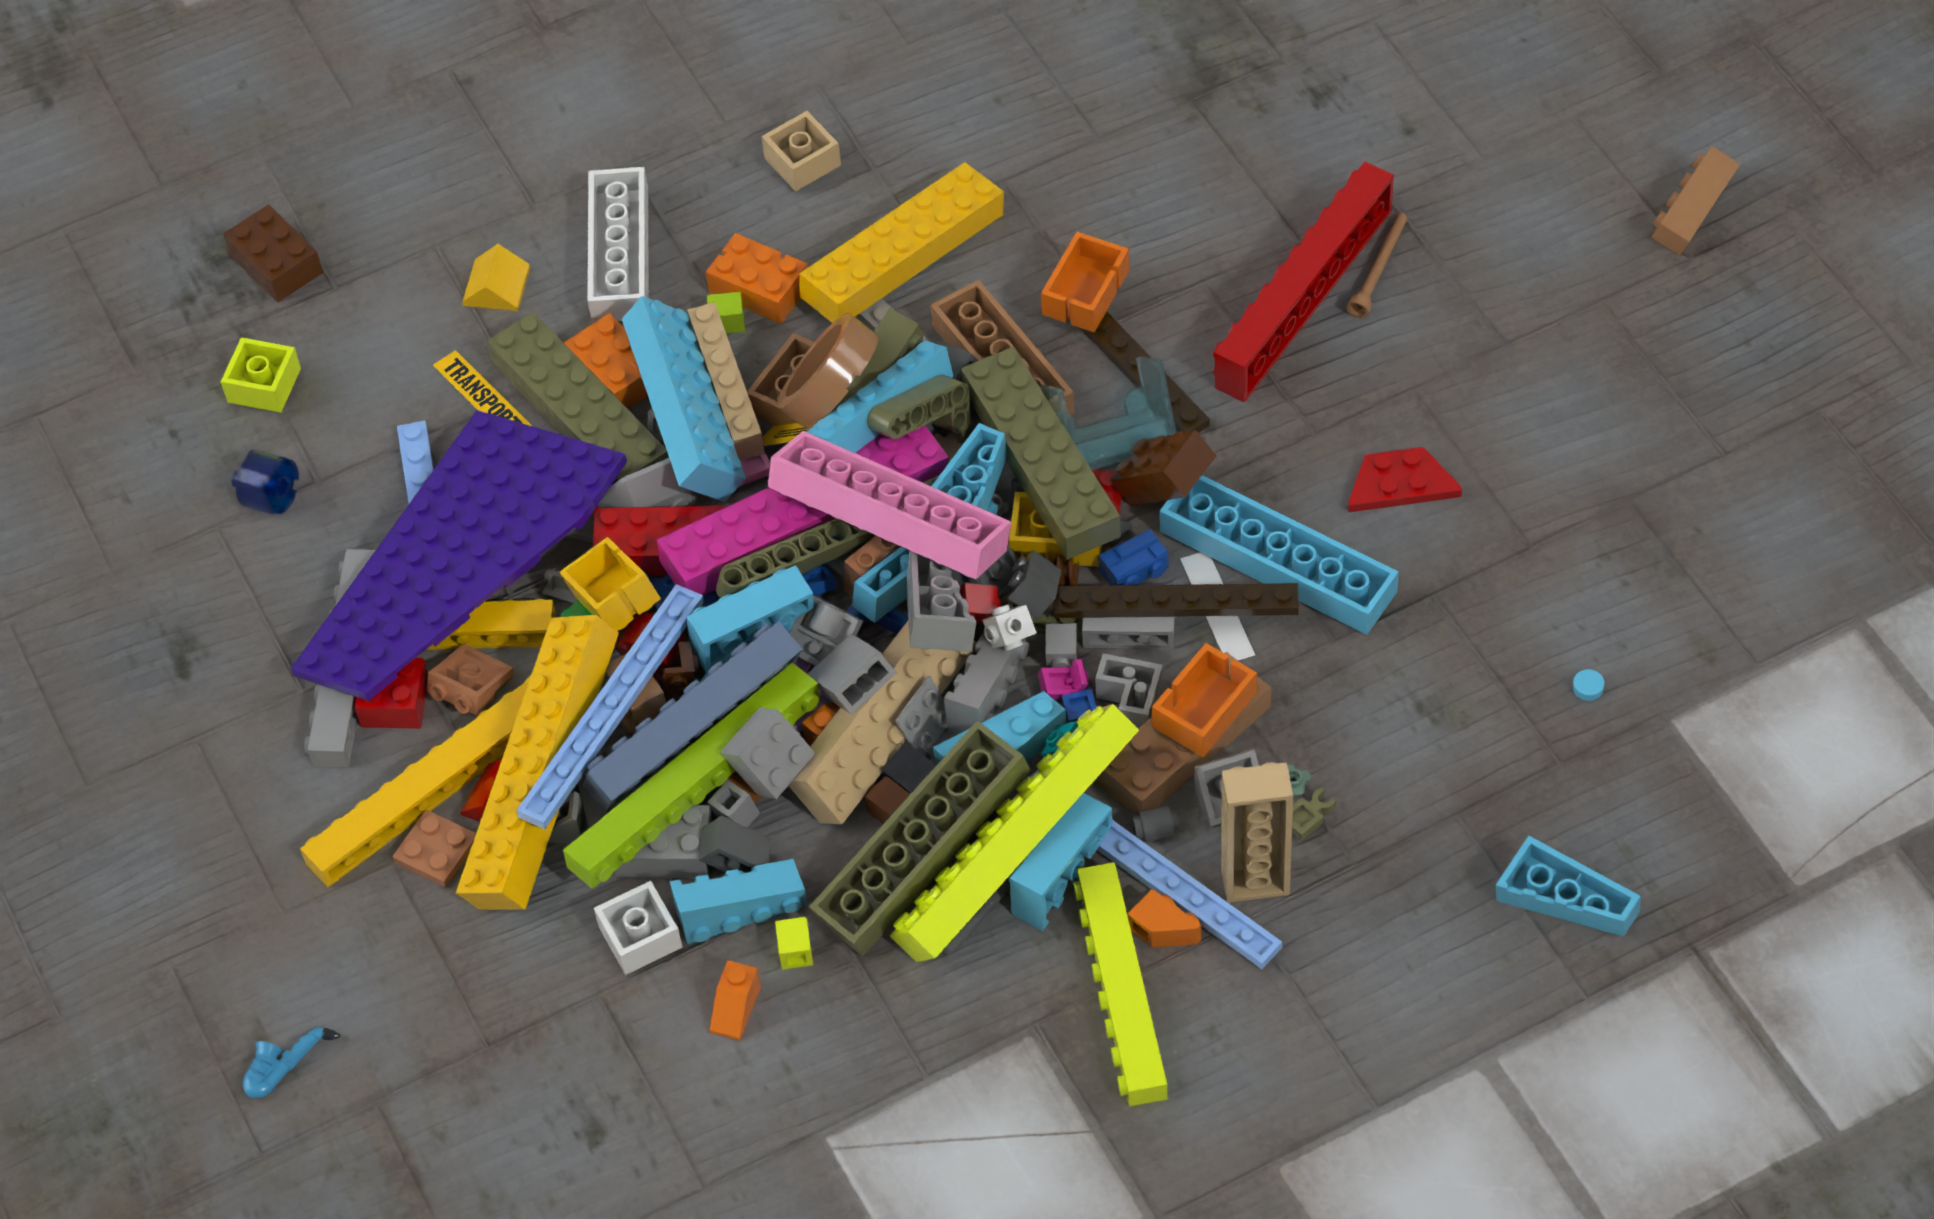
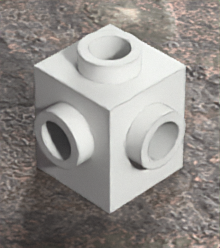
M1008 604L991 610L993 616L983 619L985 637L992 644L993 648L1004 646L1006 651L1023 645L1021 639L1037 633L1027 605L1011 609Z

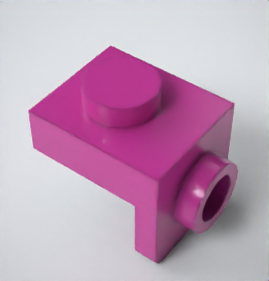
M1075 659L1070 667L1041 668L1037 674L1041 691L1047 693L1054 700H1062V695L1083 691L1089 682L1088 672L1084 669L1081 659Z

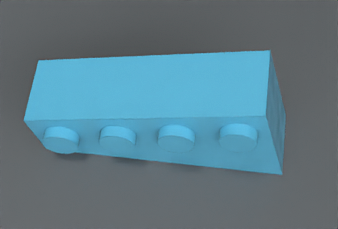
M979 423L931 487L987 511L1007 459L1005 433Z
M795 565L788 569H780L773 576L761 582H752L745 589L735 594H727L714 604L695 609L687 616L688 637L691 642V649L693 653H697L698 661L704 672L707 674V671L714 666L713 663L726 656L729 659L732 656L731 652L743 642L752 641L755 638L754 634L766 624L772 627L779 621L785 626L813 609V592Z
M1043 691L982 722V724L1021 753L1026 762H1028L1045 748L1047 744L1046 739L1056 726L1066 724V713L1060 704ZM968 730L933 747L936 766Z
M1085 793L1077 799L1026 856L1020 866L1018 865L1009 875L1011 914L1044 931L1049 923L1046 915L1052 907L1058 910L1064 900L1063 894L1069 880L1076 882L1078 879L1077 869L1083 868L1084 857L1092 858L1111 829V807Z
M1531 836L1527 837L1495 885L1496 901L1623 937L1640 913V895Z
M794 859L757 865L748 873L738 871V869L726 871L724 877L709 880L708 875L695 877V882L682 885L681 880L669 882L676 914L687 944L703 942L711 936L724 932H734L742 926L754 922H765L773 916L785 912L792 913L801 907L807 906L805 889Z

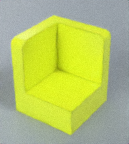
M800 917L775 921L782 970L812 966L813 958L807 918Z

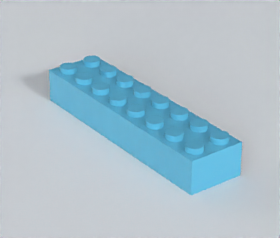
M641 296L623 316L622 321L678 485L725 502L746 480L734 447V441L730 436L726 419L720 408L719 399L715 394L711 377L705 366L704 357L700 352L696 341L697 338L691 327L689 316L680 308H673L659 300H652Z
M1203 475L1186 497L1168 500L1160 510L1161 533L1263 584L1298 583V601L1366 635L1397 593L1399 571Z

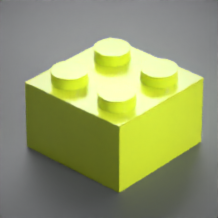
M241 337L221 380L227 402L281 413L301 370L295 347Z

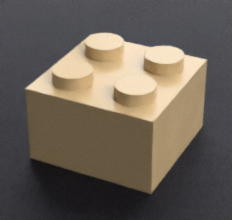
M808 111L761 136L765 160L795 192L841 166L839 143Z

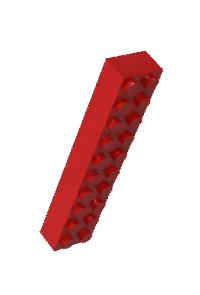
M1365 161L1358 170L1352 171L1348 183L1343 189H1338L1331 205L1328 208H1323L1316 224L1310 226L1306 230L1302 242L1292 248L1288 260L1284 265L1280 264L1277 267L1273 279L1269 284L1265 283L1262 286L1259 297L1254 303L1248 304L1241 320L1233 323L1227 338L1216 345L1213 351V357L1215 358V367L1213 369L1215 389L1245 403L1392 212L1394 174Z

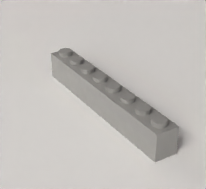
M346 549L344 561L339 563L340 583L335 585L334 588L335 606L375 550ZM316 685L314 691L316 707L315 710L310 712L309 725L311 733L310 736L305 738V754H309L312 765L315 767L349 768L358 722L355 710L356 697L322 685Z

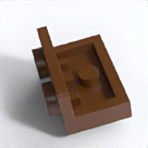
M690 641L678 642L675 667L663 669L661 689L664 692L666 703L673 698L677 702L685 694L683 690L696 680L695 672L698 671L697 653H692Z

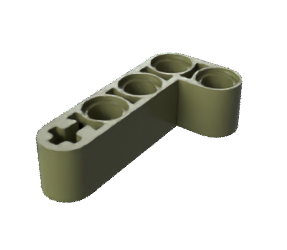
M942 374L873 407L867 417L868 428L889 438L898 439L932 422L935 426L958 435L962 434L968 428L971 418L969 387L961 381Z

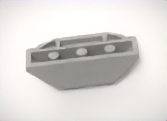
M670 458L621 478L610 486L597 505V508L694 506L699 493L678 485Z

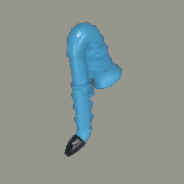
M316 1027L309 1031L307 1035L302 1036L299 1042L292 1046L291 1051L286 1050L283 1053V1058L277 1060V1057L282 1052L280 1047L269 1042L257 1041L255 1044V1059L244 1075L242 1084L244 1093L254 1099L267 1096L274 1091L275 1086L288 1071L292 1070L320 1039H339L341 1034L328 1028Z

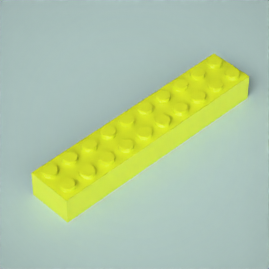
M1114 704L1103 708L1098 706L1093 711L1089 709L1083 713L1076 722L1079 725L1073 733L1067 732L1057 742L1058 750L1052 756L1047 754L1036 766L1039 771L1032 778L1030 776L1026 777L1017 786L1016 790L1019 793L1012 801L1008 798L998 807L996 812L999 815L993 822L987 821L976 832L978 838L972 845L968 843L962 847L955 856L958 859L951 868L945 867L934 879L937 884L930 891L928 889L924 890L915 899L914 903L917 906L910 914L905 912L895 921L893 926L896 929L890 937L915 962L935 959L1137 734L1139 729Z

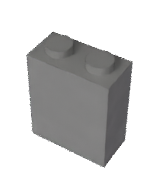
M852 633L808 673L810 677L818 682L819 690L825 697L851 715L897 674L877 649Z

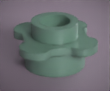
M1287 764L1290 780L1296 779L1295 782L1290 781L1293 797L1302 796L1306 783L1311 781V773L1307 770L1300 771L1295 769L1293 765Z

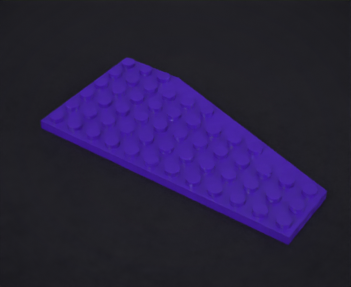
M476 410L290 668L293 676L370 701L398 678L397 673L432 644L436 647L469 620V614L503 586L508 588L541 561L540 556L571 530L574 528L579 530L584 526L628 462L626 455Z

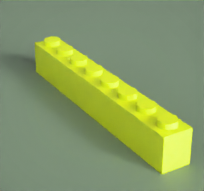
M1115 862L1077 869L1078 881L1073 882V889L1076 901L1082 900L1083 909H1079L1082 928L1088 927L1090 936H1085L1088 955H1094L1096 963L1092 964L1095 983L1101 982L1102 991L1098 992L1101 1011L1107 1010L1109 1019L1104 1020L1107 1038H1114L1115 1047L1111 1048L1114 1067L1120 1066L1122 1076H1117L1120 1095H1127L1129 1107L1168 1100L1165 1072Z

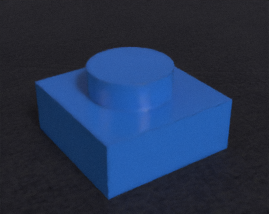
M1092 689L1062 695V704L1068 723L1077 722L1083 713L1089 709L1093 711L1097 707Z

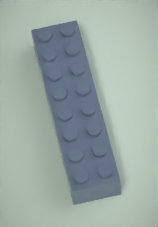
M779 621L772 627L766 624L754 634L755 638L749 645L745 642L740 644L731 652L732 656L725 664L722 661L716 663L707 671L708 675L701 683L698 679L692 682L683 690L685 694L677 702L674 698L669 700L659 709L660 713L653 721L650 717L645 719L635 728L636 732L629 740L624 736L611 747L612 751L605 759L600 755L587 766L588 770L584 773L586 777L582 787L605 814L630 796L791 663L795 664L803 649Z

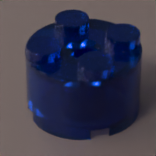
M252 449L248 452L240 469L233 473L231 484L233 487H236V496L242 506L268 514H282L288 510L295 499L297 490L293 489L294 480L299 481V471L296 463L291 459Z

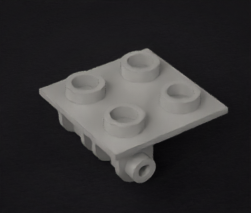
M931 676L925 679L895 720L906 739L905 743L907 742L914 749L920 746L927 753L947 727L944 699Z

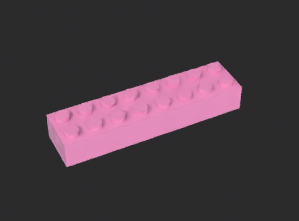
M802 431L771 457L768 480L769 488L780 492L782 495L803 502L809 507H814L830 514L834 518L857 526L861 530L875 534L888 542L902 546L913 553L929 558L940 565L956 570L964 576L977 579L1007 551L1011 521L805 431Z

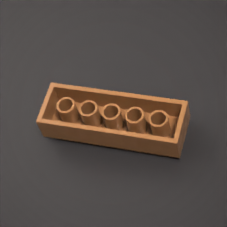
M979 279L930 305L932 327L946 343L971 353L979 361L1014 347L1060 421L1075 413L1074 392Z
M1225 652L1229 656V677L1227 679L1230 680V663L1235 658L1228 652ZM1257 676L1256 695L1204 757L1154 729L1151 717L1138 728L1137 734L1098 776V785L1135 815H1139L1140 811L1158 808L1194 776L1195 766L1210 762L1271 707V686Z

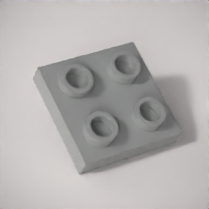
M813 595L814 608L796 619L789 634L803 649L799 657L816 666L851 633L856 636L863 620Z

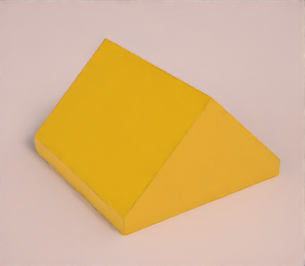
M500 244L495 245L475 259L462 301L463 306L518 311L530 271V264Z

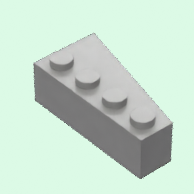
M910 551L906 574L910 647L923 650L938 649L972 652L976 620L973 615L970 616L968 612L969 605L966 599H962L959 593L960 586L957 580H953L951 576L952 569Z
M983 631L976 643L975 653L977 655H969L966 660L964 675L958 674L954 680V693L948 691L944 697L947 732L958 735L970 729L977 720L982 723L994 717L997 708L1003 707L1007 696L1006 688L1009 683H1014L1018 672V662L1020 659L1024 660L1027 655L1029 642H1026V638L1021 639L1023 645L1006 651L1004 646L993 648Z

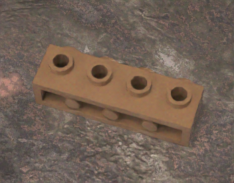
M1713 146L1710 147L1706 155L1700 152L1691 166L1695 169L1694 173H1686L1678 185L1682 188L1680 194L1674 191L1666 203V206L1670 208L1667 213L1661 211L1654 221L1653 226L1657 227L1651 238L1680 256L1736 172L1740 163Z

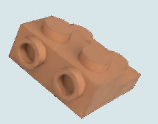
M877 535L845 560L844 591L853 598L854 582L901 546L888 542Z
M463 644L428 672L427 692L436 701L446 700L454 704L459 712L464 714L470 712L477 716L494 702L495 691L513 677V667Z

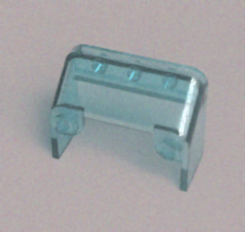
M1136 358L1142 386L1134 388L1126 394L1124 399L1126 415L1079 429L1076 428L1074 417L1067 411L1063 388L1047 385L1039 386L1092 471L1127 459L1133 452V445L1140 439H1150L1160 435L1166 436L1177 433L1161 359Z

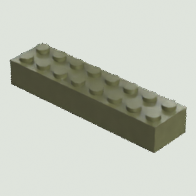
M531 312L486 341L491 362L560 435L626 455L628 462L612 485L627 475L669 458L666 448L534 312Z
M1011 347L961 368L962 382L966 383L969 387L970 403L985 426L1005 433L1006 461L1065 558L1068 560L1121 537L1119 513L1016 349Z
M977 720L809 906L818 921L863 957L1030 772L1024 756Z

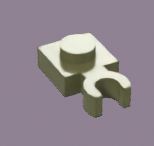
M1319 788L1313 793L1312 800L1309 803L1301 797L1293 804L1292 834L1300 841H1303L1324 823V816L1322 814H1329L1336 807V800L1334 798L1330 799L1327 803L1319 801L1324 797L1323 788Z

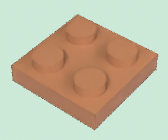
M425 810L396 850L392 859L395 864L446 888L469 856L476 833L431 811Z

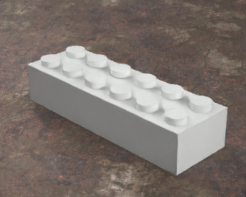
M644 167L589 171L588 306L591 321L595 323L609 313L617 321H622L623 316L641 296L649 298L648 185Z

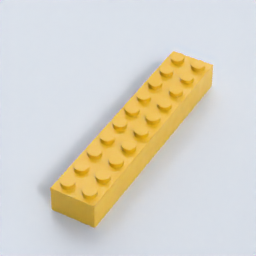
M598 615L552 617L456 891L457 895L479 910L526 909L559 810L546 829H542L518 818L517 809L598 696L619 634L618 631Z

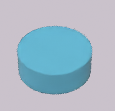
M1582 670L1574 677L1573 692L1582 700H1596L1603 694L1604 678L1595 670Z

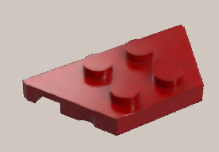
M1424 447L1367 454L1364 456L1348 502V511L1350 513L1462 497V487Z

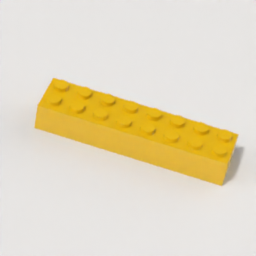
M966 162L962 163L799 273L800 298L832 323L846 313H850L854 317L1000 218L1003 215L1004 191Z

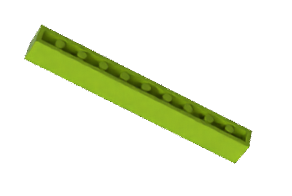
M794 663L788 665L563 850L567 868L592 889L599 883L607 881L616 869L622 864L631 861L639 850L648 843L654 842L662 831L671 824L677 823L686 811L694 805L700 804L709 792L715 787L723 785L728 777L736 771L720 752L759 707L779 710L793 726L796 720L806 712L812 711L820 701L818 682Z

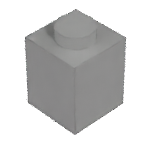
M1076 623L1046 624V668L1070 667L1073 661L1077 659Z
M729 780L707 802L716 818L720 816L727 817L746 828L760 814L751 796Z

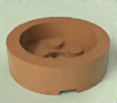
M850 313L839 317L820 335L797 364L779 395L777 408L804 428H812L819 420L825 418L848 393V386L856 375H861L876 349L879 339L878 335Z

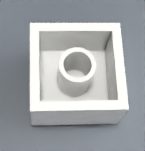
M651 881L594 907L598 927L625 975L682 948L678 927Z

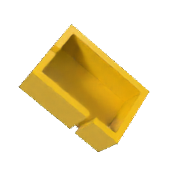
M608 537L559 572L575 598L592 615H598L616 631L625 628L634 619L633 615L635 613L640 615L648 611L661 599L646 574Z

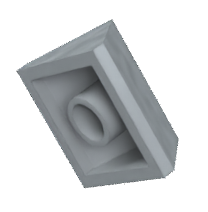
M1255 749L1194 767V790L1211 827L1222 823V770H1229L1236 766L1245 768L1259 766Z

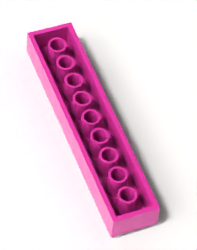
M925 425L898 439L880 435L855 453L919 482H925L939 476L949 464V456ZM766 488L657 539L659 560L675 585L678 584L704 596L716 590L720 572L725 565L837 518L814 507H809L794 498L782 495L776 490Z

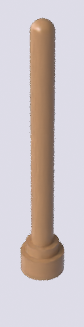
M1399 213L1396 216L1360 292L1351 296L1346 308L1352 316L1357 318L1368 316L1372 307L1370 296L1407 221L1406 214Z

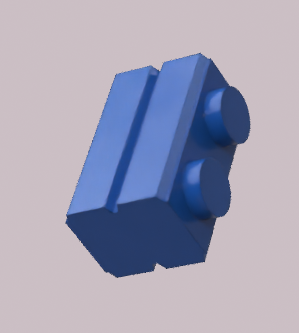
M1151 529L1098 556L1099 571L1104 579L1109 582L1110 586L1140 585L1142 581L1150 577H1160L1169 568L1168 552L1162 543L1158 541V538Z

